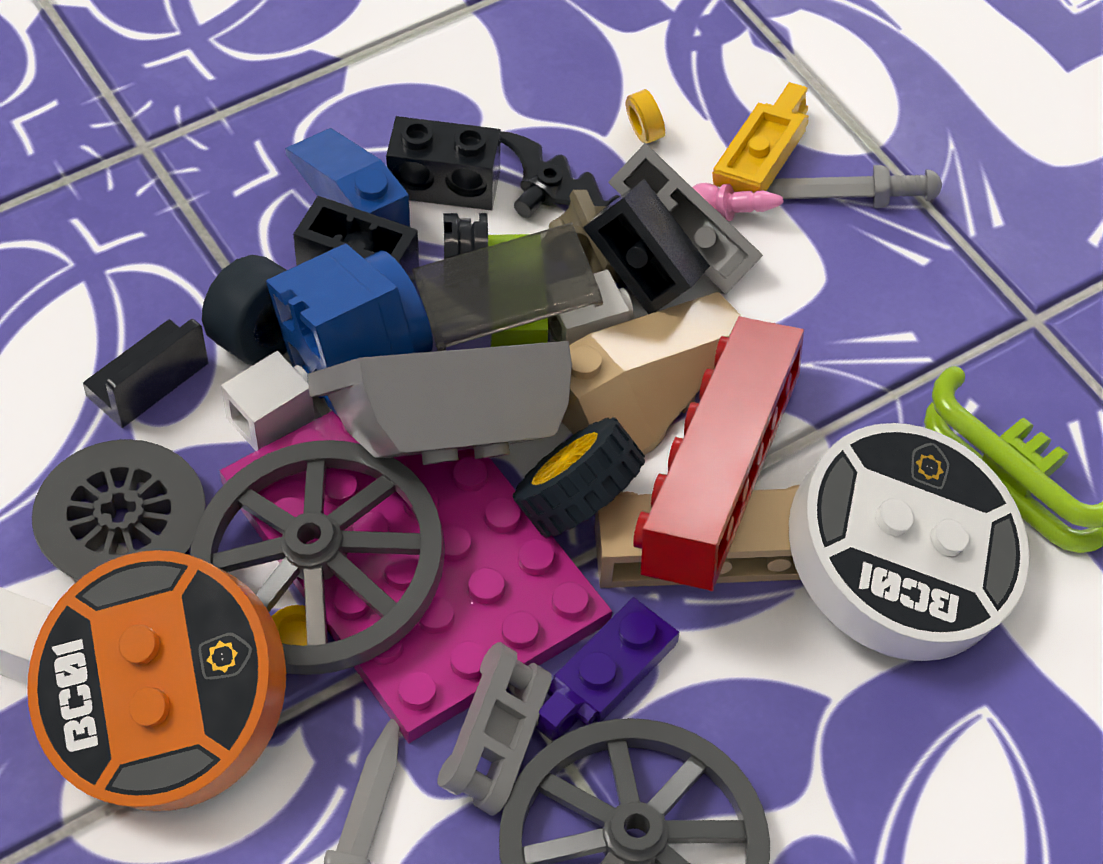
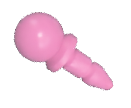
M699 183L693 186L727 221H732L735 213H748L754 210L756 212H765L783 204L782 196L764 190L756 191L755 193L752 191L734 192L730 184H723L720 188L711 183Z

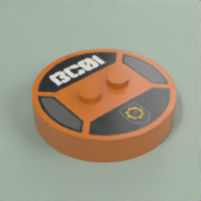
M154 550L127 554L112 559L84 575L68 589L49 613L39 632L30 659L27 694L31 722L37 740L49 761L67 781L84 793L104 802L139 810L171 811L187 808L205 802L231 787L246 774L265 750L275 731L284 703L286 689L285 655L279 632L267 608L247 585L233 575L202 559L174 551Z

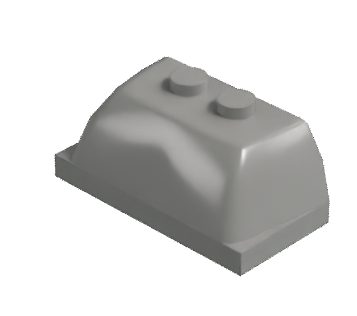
M569 341L363 357L308 373L307 377L310 397L328 396L347 432L373 457L391 458L422 454L423 465L457 461L459 460L458 450L474 449L475 459L510 455L509 444L556 435L569 404L572 361Z

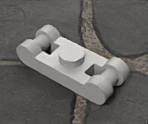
M501 642L494 644L482 660L480 666L482 677L454 750L442 765L437 778V783L440 787L454 795H459L462 792L473 798V804L476 808L491 816L496 815L502 810L510 796L538 720L539 710L543 706L552 680V675L549 671L536 663H531L527 666L517 660V652ZM508 683L515 687L516 697L506 692ZM481 757L492 762L487 775L476 770Z

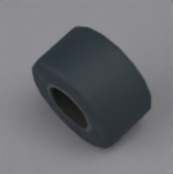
M248 255L236 259L221 270L210 285L203 302L201 320L206 335L217 345L249 365H255L276 351H279L282 356L288 352L266 283L267 279L287 270L269 258L258 255Z

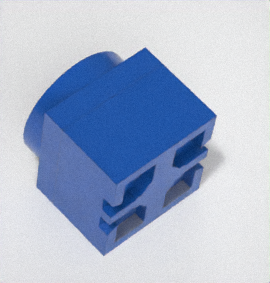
M345 243L266 280L292 367L300 365L307 373H311L357 358L432 351V330L421 298L402 266L393 256L385 251H379L363 258ZM318 396L320 399L324 398L328 407L338 416L328 396Z

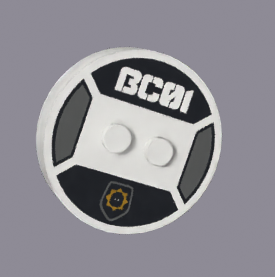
M900 423L877 424L855 430L832 445L805 476L797 489L790 509L789 542L791 554L798 575L808 594L823 614L842 632L860 644L881 654L905 660L930 661L952 657L964 652L978 643L1008 617L1016 607L1026 585L1029 571L1028 538L1021 514L1008 489L994 471L975 453L950 437L924 427Z

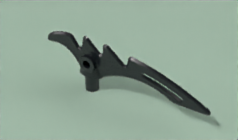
M501 131V143L515 152L523 167V179L520 187L524 193L514 202L516 212L522 217L529 218L541 204L553 206L555 203L570 205L569 196L573 190H587L594 206H608L620 197V195H615L609 200L604 201L592 173L584 172L579 178L574 179L566 156L558 154L544 162L542 146L539 143L515 133Z

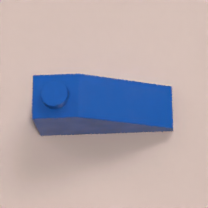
M329 128L285 148L286 156L317 196L410 227L409 194L384 162L334 129Z

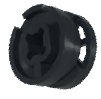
M443 213L445 290H459L461 284H472L473 279L480 280V289H489L487 213H479V221H474L473 224L471 218L460 219L457 213Z

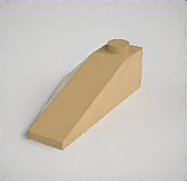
M715 292L590 333L569 345L572 361L569 404L562 423L572 434H575L594 422H599L608 417L609 419L615 417L644 455L651 452L665 438L666 430L681 412L685 413L690 403L695 402L705 370L707 368L715 369V354L720 337L730 336L738 316L741 315L719 292Z

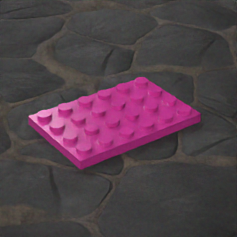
M331 411L219 470L221 482L224 485L237 472L253 461L287 446L323 440L359 442L347 432L340 418ZM474 449L458 450L459 460L429 465H423L422 454L394 457L420 479L436 506L445 544L443 572L437 592L430 606L413 629L384 653L354 666V668L390 719L396 721L400 728V733L408 744L470 707L482 677L480 673L482 660L488 650L497 642H501L516 651L517 660L528 666L531 663L541 665L600 630L612 617L610 607L553 536L544 537L517 505L513 498V493L516 490L490 458L475 459ZM327 469L324 514L329 515L374 482L376 478L346 469ZM306 471L280 479L258 492V494L292 516L297 517L304 512ZM394 492L344 531L420 533V527L410 506L397 492ZM241 508V511L263 541L283 536L282 533ZM318 539L310 540V541L307 542L306 544L314 543V542H316ZM347 553L346 558L397 603L414 577L420 555ZM335 575L330 579L324 580L327 631L335 641L355 635L381 619L373 609ZM297 577L293 583L305 599L304 580Z

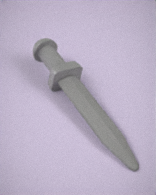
M873 165L872 176L774 179L767 192L780 195L783 199L873 197L874 208H883L889 204L891 196L920 195L925 196L926 201L933 200L939 195L942 182L939 175L932 170L926 169L925 175L890 176L889 169L886 166Z
M391 719L386 724L366 758L336 851H326L324 864H371L367 858L397 767L400 728L394 719Z

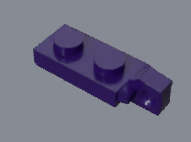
M632 597L554 675L547 692L551 697L539 710L536 729L553 742L563 736L578 720L582 721L585 725H589L594 721H603L676 646L680 632L635 597Z

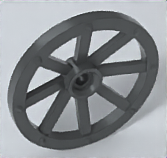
M323 440L298 443L268 453L253 461L230 478L215 494L202 514L194 533L190 555L202 559L225 572L283 559L256 595L268 612H270L297 577L304 580L307 645L300 646L282 643L285 655L286 673L311 675L337 672L367 662L387 651L407 635L422 618L437 592L443 572L445 544L440 519L432 497L424 484L408 467L394 457H373L359 443ZM327 469H346L376 478L374 482L329 515L324 514ZM306 471L304 512L297 517L292 516L258 494V492L280 479ZM394 492H397L410 506L420 527V533L344 531ZM241 508L283 534L279 538L218 552L224 532ZM318 539V540H317L316 542H314V543L306 544V543L309 542L310 540ZM347 553L420 555L414 577L397 603L346 558ZM335 575L373 609L381 619L355 635L328 643L324 580L330 579Z
M634 718L612 719L589 724L564 734L542 749L526 765L517 777L503 809L499 833L500 864H553L603 852L605 858L601 864H690L668 844L745 843V864H769L770 836L764 809L755 789L738 765L714 744L693 732L665 722ZM628 748L659 751L685 761L648 803L640 802ZM607 750L619 805L615 808L557 777L556 774L581 758ZM703 774L708 776L720 788L738 817V820H665L664 818ZM539 793L603 827L522 847L525 821ZM639 829L646 835L635 838L628 835L626 831Z

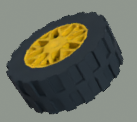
M609 417L604 418L573 434L569 439L555 447L547 456H544L517 485L516 491L513 493L514 501L544 537L560 535L562 532L571 530L584 520L595 515L597 511L613 501L620 492H623L633 478L639 474L641 466L645 463V455L615 417L611 419Z

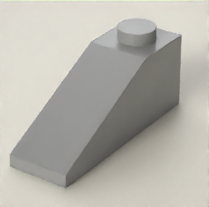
M646 143L640 147L608 182L620 195H623L645 179L710 265L704 274L725 294L763 256L755 246Z

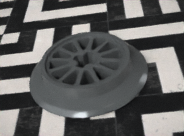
M119 439L88 446L67 457L46 477L38 490L33 504V533L37 545L48 561L63 573L79 580L96 567L127 554L154 550L174 551L185 554L192 545L195 530L205 511V494L194 469L172 450L143 440ZM125 480L124 486L121 488L115 487L114 482ZM138 483H145L136 491ZM107 485L109 490L101 493L96 488ZM82 499H87V500H88L89 502H91V503L80 502V501H81ZM122 508L128 510L123 522H113L112 518H115L116 510ZM151 531H159L161 534L155 535ZM138 539L146 546L135 550L132 540ZM105 543L103 551L96 552V550ZM120 543H125L127 553L116 554Z

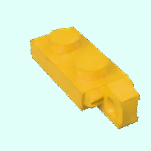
M789 82L774 105L758 102L713 168L712 177L715 186L721 187L723 184H730L734 192L752 191L755 193L756 191H767L806 132V127L809 123V115H806L808 111V105H806L808 87Z

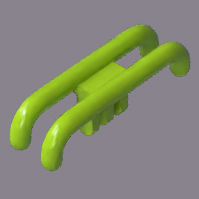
M958 366L946 368L934 382L932 402L925 413V428L950 437L983 460L1008 489L1022 519L1050 542L1063 550L1077 553L1092 552L1103 547V501L1093 505L1084 504L1049 478L1050 475L1063 465L1069 453L1058 446L1044 458L1040 456L1049 446L1051 439L1043 432H1039L1030 441L1024 443L1023 440L1030 434L1034 426L1025 418H1021L999 437L957 401L955 392L965 382V372ZM948 425H950L954 430H956L971 444H973L982 453H984L983 456L980 453H978L974 448H972L968 443H966L963 439H961L957 434H955L949 428ZM1031 493L1035 495L1039 500H1041L1045 505H1047L1050 509H1052L1061 518L1067 520L1073 525L1086 527L1087 529L1078 530L1069 527L1060 519H1058L1054 514H1052L1048 509H1046L1043 505H1041L1037 500H1035L1031 496Z

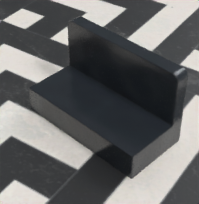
M168 319L83 382L85 395L115 423L124 428L209 364L202 325L195 319H190L179 327L172 320Z

